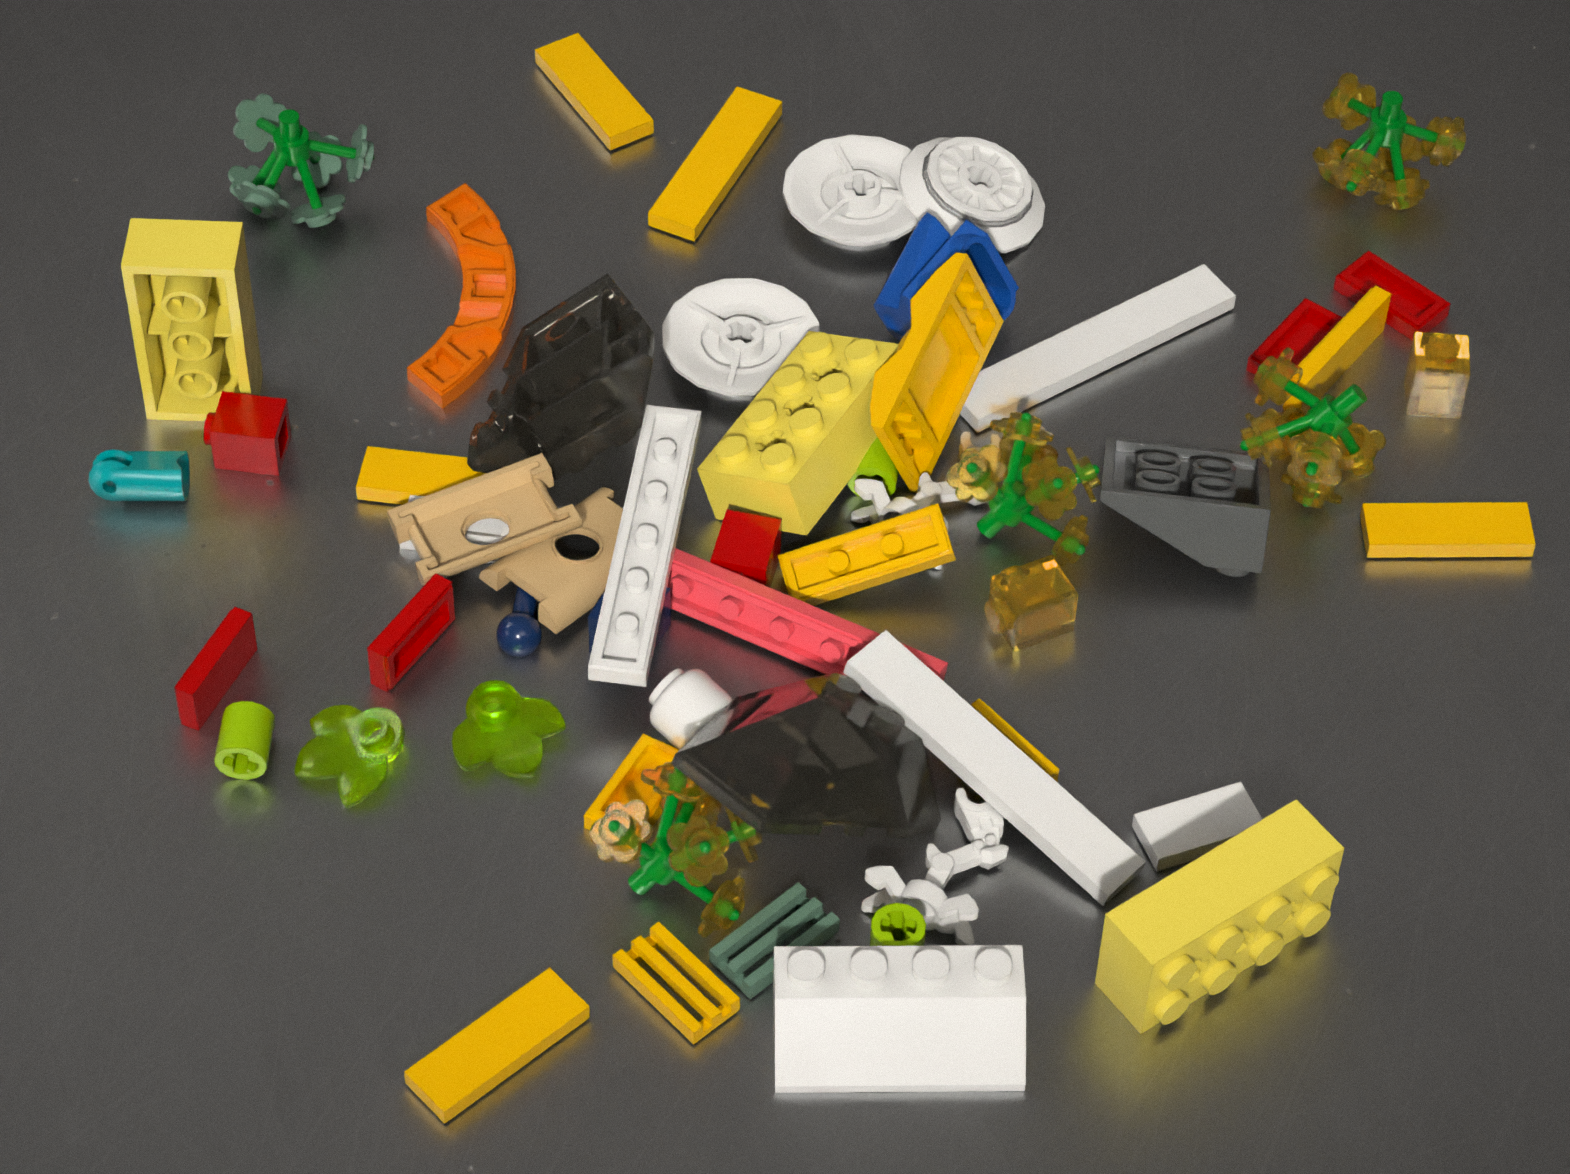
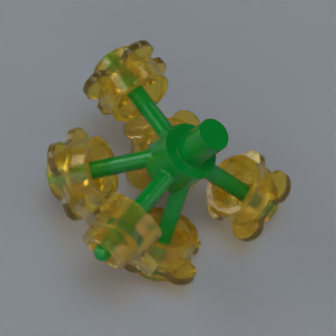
M1351 72L1343 74L1338 79V85L1331 92L1330 98L1326 99L1323 103V115L1329 119L1336 118L1340 120L1341 127L1345 130H1353L1370 119L1369 126L1354 143L1338 138L1330 142L1326 149L1317 147L1313 151L1312 156L1318 164L1320 174L1326 181L1337 188L1356 196H1363L1367 191L1379 192L1380 194L1374 197L1375 203L1378 205L1388 204L1389 208L1394 210L1416 206L1419 204V200L1425 198L1424 190L1430 188L1429 180L1421 179L1418 169L1404 168L1403 162L1408 160L1417 162L1425 156L1430 158V164L1437 167L1442 162L1443 166L1449 167L1461 155L1465 146L1464 118L1457 116L1452 121V118L1447 116L1444 118L1434 117L1426 129L1418 127L1414 118L1406 115L1401 109L1403 96L1399 92H1385L1382 96L1381 105L1376 107L1375 88L1369 84H1360L1357 76ZM1369 143L1367 149L1365 151H1362V149Z
M1287 347L1278 359L1269 356L1258 367L1253 380L1254 384L1259 387L1255 403L1263 406L1269 399L1280 406L1292 395L1311 408L1306 413L1295 407H1290L1282 412H1276L1274 409L1269 408L1263 411L1261 416L1255 418L1253 415L1251 416L1250 412L1244 414L1248 427L1239 430L1242 438L1240 448L1247 451L1251 461L1260 458L1263 465L1266 464L1267 468L1273 466L1271 459L1282 461L1287 456H1292V462L1289 463L1287 468L1288 474H1283L1281 481L1292 487L1293 494L1291 497L1302 503L1304 507L1323 508L1325 501L1341 504L1343 497L1334 493L1337 484L1340 483L1343 476L1341 470L1353 472L1357 478H1365L1371 475L1375 469L1374 459L1377 452L1385 447L1386 438L1379 430L1369 432L1362 424L1352 423L1350 414L1367 401L1365 393L1356 384H1351L1336 398L1327 394L1322 399L1300 387L1298 384L1302 378L1303 369L1290 361L1294 350Z

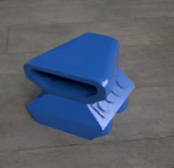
M926 213L919 220L873 304L883 324L894 338L900 341L907 330L911 328V298L932 274L955 253L968 254L1003 321L1010 316L1015 306L1016 291L1019 287L987 233L966 220L951 236L933 215Z

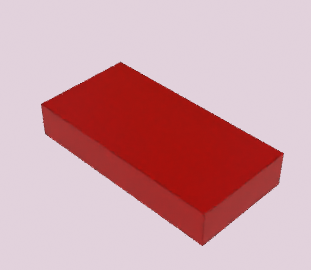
M1369 250L1335 277L1333 289L1355 304L1375 286L1391 293L1385 323L1415 343L1448 317L1451 303Z
M1305 298L1248 357L1246 370L1278 387L1259 374L1258 367L1265 364L1288 378V375L1343 317Z
M435 573L367 647L372 685L385 692L391 690L455 620L452 581Z
M238 607L231 609L175 685V695L182 725L199 731L258 650L251 612Z

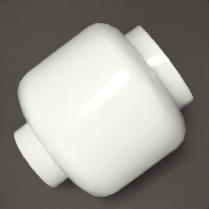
M678 668L672 671L655 687L649 697V703L652 705L650 711L652 726L675 748L690 755L700 752L704 748L710 753H714L728 741L735 730L730 724L735 712L734 699L701 669H692L684 672Z

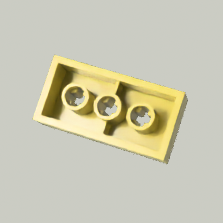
M130 218L121 262V271L147 419L205 421L209 412H216L222 391L260 396L263 371L243 222Z
M808 331L697 468L715 518L723 520L727 509L781 519V531L807 536L857 472L859 464L871 444L877 438L871 427L870 413L874 374L876 370L896 353L898 344Z
M1295 799L1105 913L1095 977L1096 986L1140 1034L1160 1022L1163 1025L1174 1022L1187 1010L1192 1002L1207 993L1210 995L1219 994L1242 971L1254 964L1263 966L1269 963L1281 952L1284 945L1301 935L1310 937L1325 926L1331 916L1330 908L1335 887L1339 882L1338 874L1345 848Z

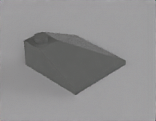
M1106 436L1100 501L1205 567H1213L1217 572L1233 577L1246 576L1249 572L1262 573L1271 513L1269 454Z

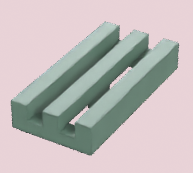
M797 882L709 949V962L751 1000L773 983V957L748 976L743 973L763 956L772 954L774 946H782L784 940L809 921L814 925L787 946L822 945L839 931L840 918L832 911L826 914L823 911V903L816 897L810 900L806 896V888Z

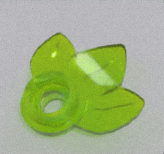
M489 680L479 684L466 702V719L455 728L452 736L454 758L458 766L465 772L475 770L492 761L497 770L509 777L531 778L539 771L543 762L541 739L561 733L566 729V724L560 711L551 702L543 698H523L509 683L501 680Z
M350 705L331 706L313 716L309 722L317 737L309 740L300 750L294 770L296 777L301 780L336 778L339 796L345 808H351L360 804L384 784L388 775V763L394 760L403 748L405 728L401 719L395 712L387 708L377 707L362 712ZM381 729L377 736L368 738L373 732Z

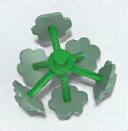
M266 93L258 95L255 101L252 99L242 100L235 112L239 122L233 128L234 135L244 140L245 147L252 152L264 150L268 142L274 144V149L261 169L255 165H249L247 168L238 165L232 166L227 173L229 180L232 182L229 190L253 214L263 218H271L272 215L285 218L291 206L286 201L280 199L281 185L278 180L285 166L292 167V177L296 181L303 183L310 202L300 205L291 211L292 223L299 224L306 221L307 226L310 228L325 226L337 218L336 213L344 208L343 204L346 202V197L344 194L328 198L325 196L319 197L317 189L324 188L329 183L331 175L341 172L343 162L339 156L347 158L348 182L354 183L355 180L360 179L362 171H369L375 156L374 143L366 140L367 125L360 124L357 131L355 130L353 133L351 147L342 146L341 141L336 136L326 135L322 137L316 131L308 132L304 126L300 125L299 113L297 111L286 109L281 103L273 102V98Z

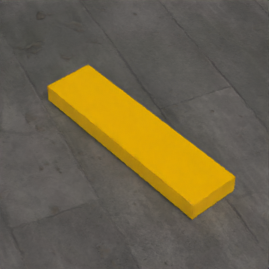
M737 86L649 210L648 226L695 242L781 117L782 101Z

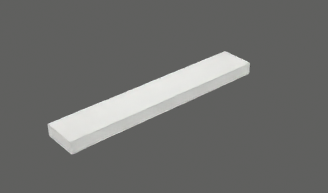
M1205 264L1200 265L981 370L960 415L977 433L1234 309L1236 295Z
M646 405L588 664V680L646 687L702 424L701 411Z
M887 630L847 661L843 671L846 676L1102 906L1108 903L1142 871L1146 863L1142 857Z

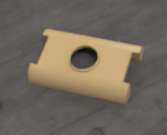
M542 453L387 510L388 518L398 543L401 544L410 540L421 559L415 562L418 579L422 586L435 573L448 578L582 527V519L574 505L569 504L558 509L547 491L548 488L554 486L552 469ZM482 519H499L509 527V533L502 540L489 545L473 544L465 537L468 528Z
M599 488L574 506L582 519V527L499 558L480 572L479 579L496 591L509 582L516 584L540 602L538 622L555 634H558L592 609L605 591L623 508L614 503V491L609 488ZM579 534L594 539L599 544V551L593 557L586 560H571L558 553L555 543L561 537Z

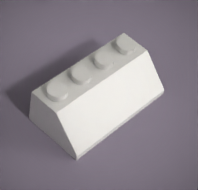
M1022 945L774 946L773 1032L775 1093L1025 1091L1026 987Z

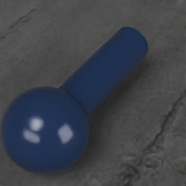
M518 586L512 613L506 615L500 621L496 631V638L500 648L505 653L514 657H524L530 655L538 648L542 639V630L539 622L534 618L538 600Z

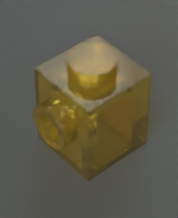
M1414 332L1405 371L1406 415L1460 419L1471 375L1468 335Z
M1049 555L1021 566L1008 567L999 574L991 576L989 601L984 606L986 619L995 634L1001 633L1013 652H1017L1073 631L1078 593L1053 556Z

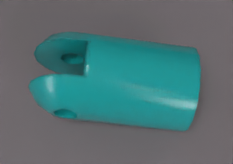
M106 450L97 455L93 461L88 481L93 492L104 500L187 501L190 490L189 455L187 451Z

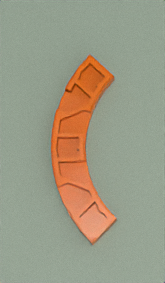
M466 183L426 207L427 221L446 239L459 262L463 277V288L459 302L460 309L454 324L448 326L438 341L425 354L407 367L408 381L442 409L468 390L494 361L506 340L513 321L516 305V268L511 245H508L507 239L500 228V221L482 197Z

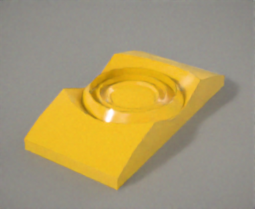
M955 253L911 298V328L907 330L900 340L896 353L876 370L874 374L870 402L871 427L910 492L917 493L919 477L922 473L926 472L929 476L931 475L1004 322L967 253Z

